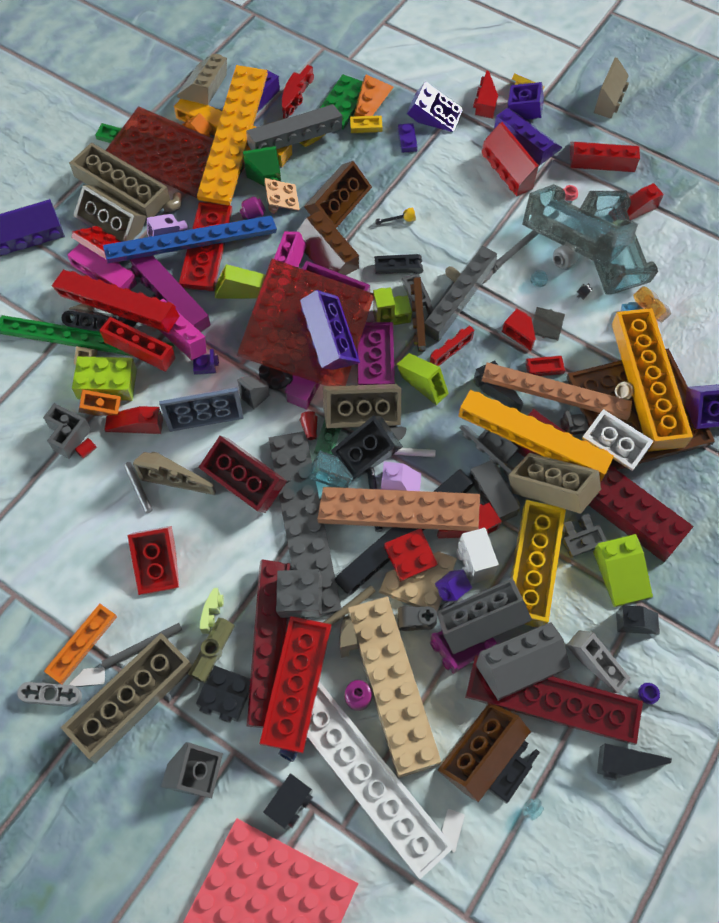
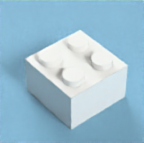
M482 528L463 533L460 542H458L456 553L459 561L462 560L464 567L462 570H464L470 584L493 579L499 564L486 529Z

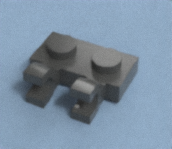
M589 514L581 516V519L578 520L580 527L584 531L576 533L571 520L563 525L562 533L566 537L562 541L570 558L594 550L598 543L607 541L600 525L594 526Z

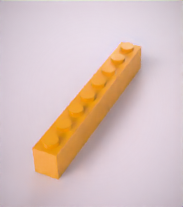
M180 99L174 105L177 119L185 122L200 113L213 128L209 134L215 136L222 114L220 109L185 99ZM292 145L276 149L279 166L283 167L292 156Z
M470 390L459 410L458 417L544 457L598 470L600 483L614 457L607 450L592 446L587 441H581L570 433L557 430L550 424H544L533 416L520 413L517 409L507 407L498 400H492L480 392Z

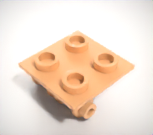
M264 179L269 205L268 209L271 213H276L279 207L300 210L295 184Z

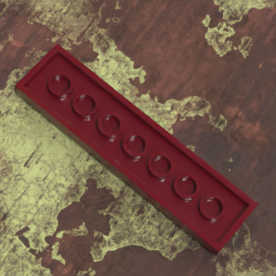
M475 655L465 698L489 705H497L503 709L631 745L637 744L643 701L553 676L498 700L477 668L476 663L479 656Z

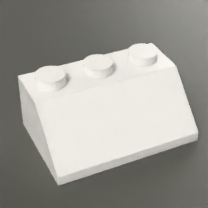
M604 409L582 437L583 440L591 445L607 450L610 454L614 455V460L631 471L638 465L653 443V440Z

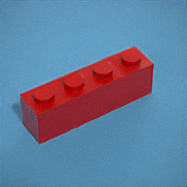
M109 317L100 329L105 343L166 372L176 359L172 346L112 317Z

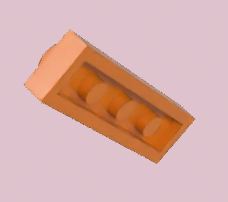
M99 603L44 672L63 685L117 618L116 614Z

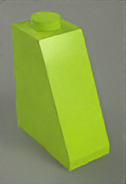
M226 264L215 285V298L258 299L266 280V274Z
M410 353L397 363L401 377L433 404L437 405L449 394L439 366Z

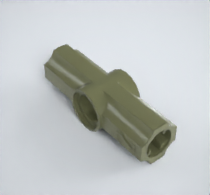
M218 617L207 639L201 644V650L188 673L189 676L200 682H206L216 661L222 656V650L235 627L234 624ZM210 646H216L217 649L214 653H207V649Z

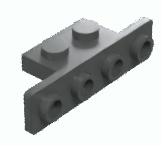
M467 425L459 427L466 439L470 441L472 439L479 451L482 453L486 452L490 456L489 460H492L495 465H500L504 469L505 475L508 476L515 469L508 463L520 449L514 442L486 429L478 436Z

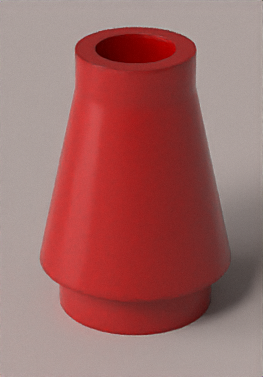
M314 411L301 413L299 420L306 439H317L318 416H316Z

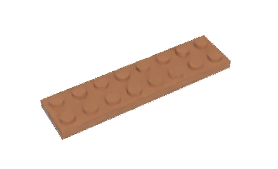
M323 487L317 519L318 523L474 531L478 530L480 494Z

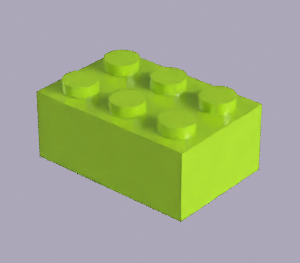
M77 356L72 390L78 400H81L83 389L121 396L120 401H133L137 367L133 358Z

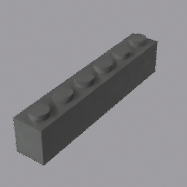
M333 104L246 130L247 145L251 150L276 146V149H280L342 129L343 116Z
M482 245L424 322V330L427 336L438 342L441 340L495 267L497 260L496 252Z

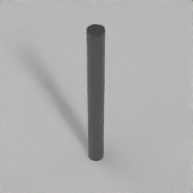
M177 623L101 661L102 665L106 669L143 650L160 633L167 638L181 631L182 628Z

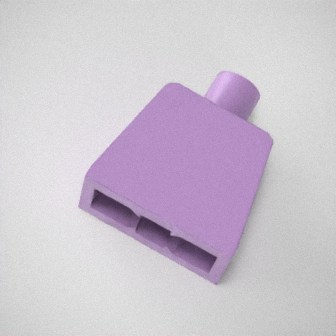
M172 214L147 218L148 237L188 230L185 220L177 222Z

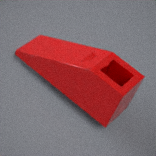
M486 70L485 77H481L480 86L482 87H478L476 96L478 98H475L473 108H476L475 115L493 119L498 93L490 72Z
M488 502L485 505L480 504L478 529L485 528L489 535L500 528L502 521ZM438 529L437 537L438 539L461 538L463 533L471 531Z

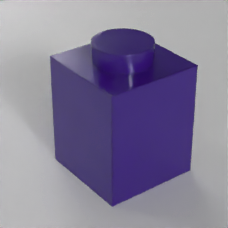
M464 570L450 571L435 583L443 601H457L472 588Z

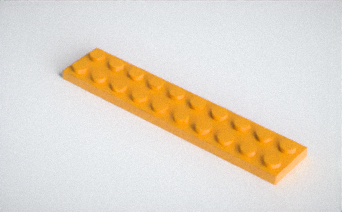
M236 65L197 193L198 200L231 205L244 159L243 151L247 149L246 130L253 128L268 75L267 70Z

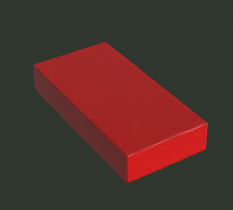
M562 356L529 358L525 361L527 373L550 376L565 373Z

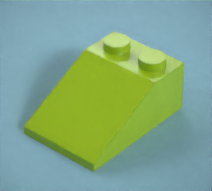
M636 534L597 544L593 554L614 607L653 597L644 552Z

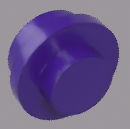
M644 683L638 689V696L643 703L652 705L659 700L660 691L656 685Z

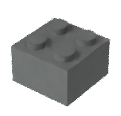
M319 569L278 571L276 612L280 618H290V616L322 617V575Z

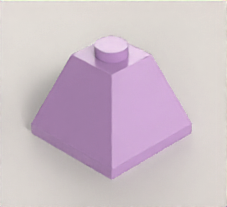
M384 462L381 490L420 491L421 473L403 463Z

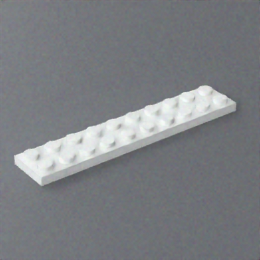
M319 682L307 738L420 880L454 846Z

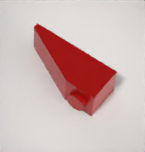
M654 183L638 190L610 211L608 215L613 221L633 220L657 209L664 194Z
M139 406L118 411V415L106 417L104 431L161 434L163 415L160 407Z

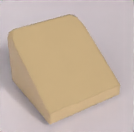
M76 346L74 364L76 365L77 356L96 357L98 350Z

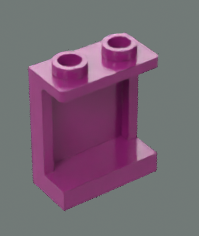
M442 630L438 633H432L430 638L431 647L436 653H440L443 658L441 659L442 664L447 671L451 670L453 674L474 661L475 655L479 656L481 651L497 645V642L492 637L483 643H478L464 651L453 654Z

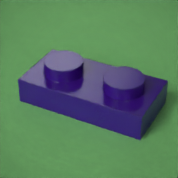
M414 123L398 124L401 153L417 152L418 146Z

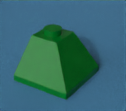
M276 146L243 151L247 178L266 187L265 178L281 181Z

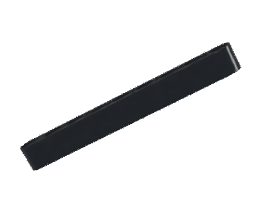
M459 469L433 492L467 493L474 486L475 482L463 470ZM392 527L341 571L334 581L348 596L353 594L390 561L384 544L419 528Z

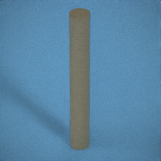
M370 585L323 623L331 624V626L348 614L349 607L362 603L375 592V589Z

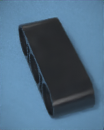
M81 309L67 310L61 317L63 324L68 327L100 332V329L105 324V319L108 320L109 317L117 320L111 314ZM71 314L75 317L74 322L71 320ZM88 316L92 319V325L88 322Z

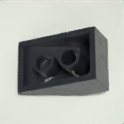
M373 415L330 451L351 481H354L390 458L403 446L381 416Z

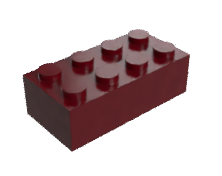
M221 435L198 467L257 512L262 513L268 511L287 483V480L232 440Z

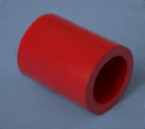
M87 438L75 448V451L84 459L97 447Z

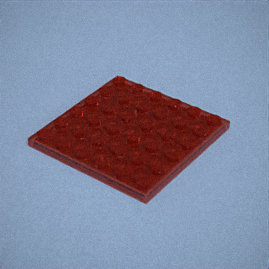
M271 259L237 356L325 386H346L352 365L334 370L321 367L318 362L316 349L312 343L311 333L307 328V321L302 312L300 300L316 290L338 296L357 351L374 295L371 292Z

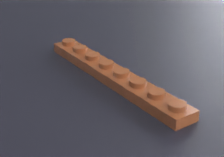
M486 363L482 377L483 382L601 413L604 409L613 416L628 420L630 417L632 405L630 400Z

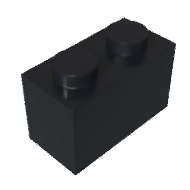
M290 773L263 813L287 831L289 827L293 828L298 822L300 816L297 814L302 807L306 809L312 801L313 796L311 794L313 790Z

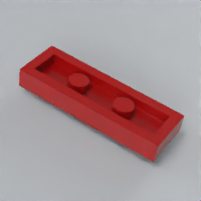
M470 325L465 329H461L453 339H448L439 350L435 349L430 355V363L437 366L444 363L473 340L474 329Z

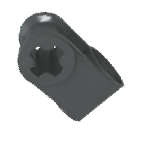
M403 606L398 608V629L400 631L431 630L437 625V612L432 607ZM426 615H430V621H426Z

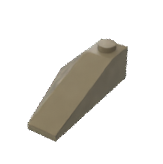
M143 452L133 462L141 481L211 495L216 493L213 483L157 452Z

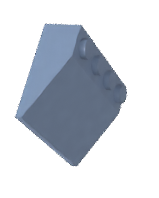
M238 388L159 401L170 432L244 419Z

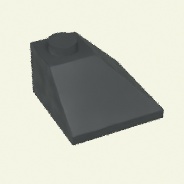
M185 742L167 764L161 787L212 799L223 753Z

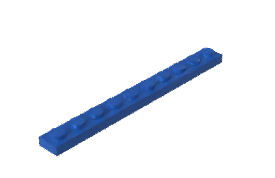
M271 215L103 245V250L107 263H114L276 233L277 228Z

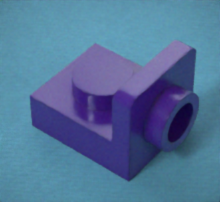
M210 349V354L202 355L193 359L194 375L216 373V366H219V357L215 355L214 349Z

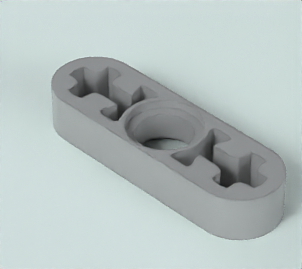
M25 682L17 691L18 698L28 704L74 707L82 699L81 691L73 685ZM30 688L34 692H39V696L35 694H29L27 698V696L24 695L25 691H29ZM48 689L55 690V696L51 700H45L44 697ZM71 691L76 695L71 698V701L66 697H61V693L69 695Z

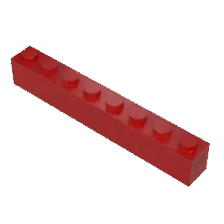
M63 269L51 285L61 297L168 333L180 316L176 306L169 301L163 302L156 297L151 298L141 292L135 293L128 288L123 289L113 283L107 284L100 279L95 280L88 275L83 276L75 271L70 272Z

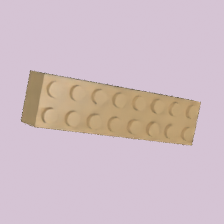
M388 596L349 607L348 616L354 626L359 653L369 686L372 689V696L397 778L399 779L439 766L441 759Z

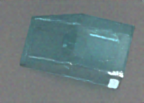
M319 450L312 463L310 479L331 487L348 488L353 480V476L338 457Z

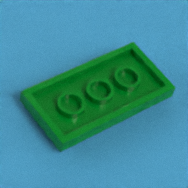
M344 74L341 75L320 107L333 104L343 116L342 130H344L350 121V117L355 113L363 82Z

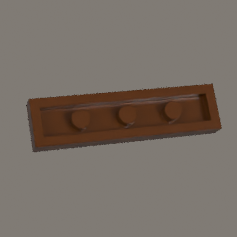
M421 277L414 278V284H410L411 295H414L415 301H411L412 312H416V318H413V329H417V335H414V346H418V352H422L426 348Z

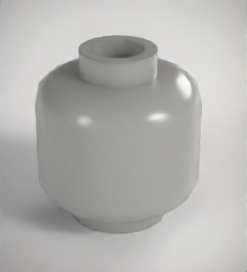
M570 243L558 247L553 253L554 264L562 269L572 266L579 259L578 249Z

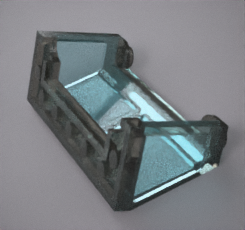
M555 184L529 194L522 225L561 245L569 246L573 251L604 267L609 265L630 244L638 226L637 223L631 220H625L618 227L566 202L564 190Z
M589 191L577 212L579 223L605 294H614L650 283L658 273V268L653 261L646 262L627 213L631 200L627 191Z

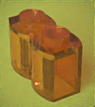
M642 286L633 295L635 301L645 309L653 308L656 321L662 323L671 315L670 308L661 302L657 294L649 288Z

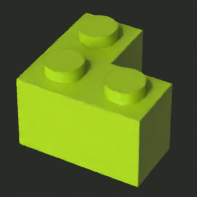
M391 287L373 290V315L375 322H393V325L411 323L412 310L408 295L393 297Z

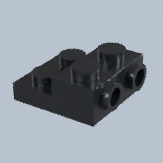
M214 665L206 684L204 683L196 705L200 708L199 711L207 715L212 713L220 715L219 719L231 723L232 720L238 722L249 695L250 678Z

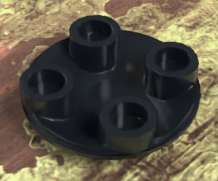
M280 354L268 358L259 367L260 380L264 379L271 389H283L293 381L295 367L290 360Z

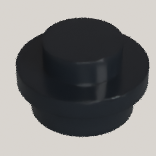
M589 283L587 285L582 284L576 291L578 298L584 300L591 292L592 288Z

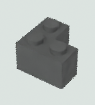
M55 403L43 417L48 427L54 430L47 440L53 451L68 459L71 458L75 448L82 443L91 431L85 418Z

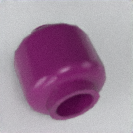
M254 196L244 200L241 203L242 209L239 210L243 219L263 217L264 211H266L261 199H257Z
M362 680L350 682L345 689L346 704L355 711L366 709L372 701L371 687Z

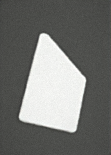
M105 668L83 669L69 685L104 684Z
M448 809L442 832L454 846L452 852H455L465 815Z

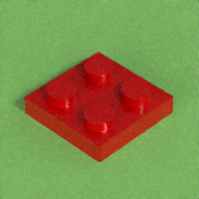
M417 529L384 544L400 582L438 565L422 529Z

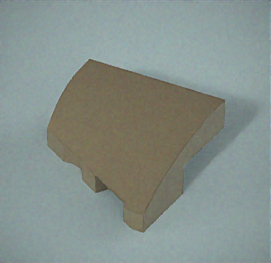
M349 616L343 617L340 627L339 647L341 658L348 657L349 651L355 650L358 647L354 626Z

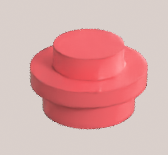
M568 185L562 190L561 195L567 201H574L578 197V190L575 186Z

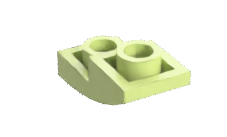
M213 588L204 605L200 620L202 634H210L211 628L215 624V616L212 614H220V607L224 606V597L220 595L218 588Z

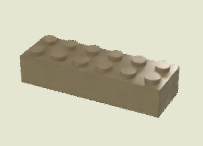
M92 142L69 162L75 178L87 185L98 186L147 216L146 220L148 217H154L163 208V205L170 201L167 186Z
M160 633L75 713L61 729L89 760L97 763L189 673L192 664Z

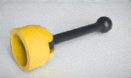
M414 208L406 209L403 215L386 219L378 218L375 220L376 225H381L383 222L402 218L407 222L416 221Z

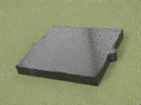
M537 307L533 319L535 335L542 336V338L559 340L565 314L553 311L552 309L548 310Z

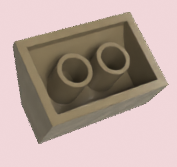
M616 57L601 87L594 110L595 114L607 118H612L614 112H618L620 107L618 102H622L625 95L623 92H626L629 86V82H627L629 75Z

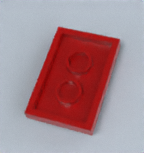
M98 226L72 231L71 238L105 259L103 245L121 242L114 235L106 233Z

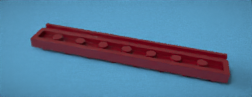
M264 559L260 561L247 727H264L286 634L287 618H280L276 612L278 571L290 570V563L283 564Z

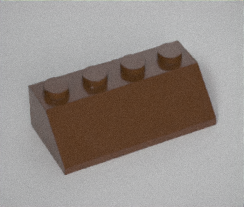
M350 161L342 164L306 203L304 208L310 215L321 211L333 226L337 228L369 192L372 186L355 162Z
M321 211L312 214L304 220L297 232L301 233L306 244L304 253L314 264L343 275H348L359 268V254Z
M488 704L438 768V771L464 794L479 803L531 731L518 715L497 705Z

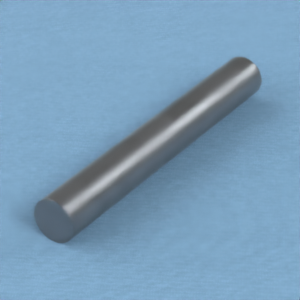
M131 462L125 463L124 467L145 513L152 512L153 509Z

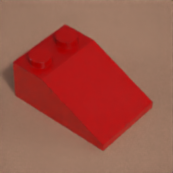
M172 526L128 534L138 595L179 588L176 548Z

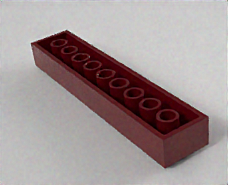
M535 409L527 415L533 416L538 421L550 424L555 429L565 432ZM516 444L520 448L517 452L524 457L528 453L540 455ZM609 465L600 483L601 490L589 503L592 509L628 536L636 534L640 545L663 562L670 557L694 527L611 465Z

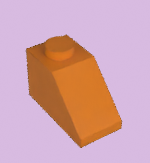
M198 113L186 120L177 129L176 133L197 143L200 140L205 141L210 136L209 132L213 128Z
M82 389L78 413L96 416L118 415L121 396Z

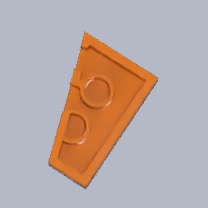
M366 74L363 78L354 116H373L392 91L393 86Z

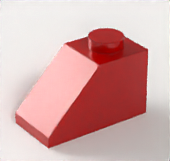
M516 309L504 322L502 333L531 351L536 340L532 318L525 312Z

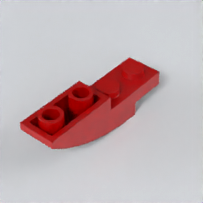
M307 65L300 74L294 72L286 83L282 95L283 119L292 115L298 105H301L303 101L302 93L314 80L312 66Z

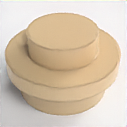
M628 382L619 383L615 388L616 397L629 400L634 394L633 386Z

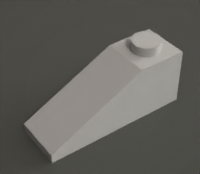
M578 630L566 644L575 657L615 693H619L629 681V675L593 632Z

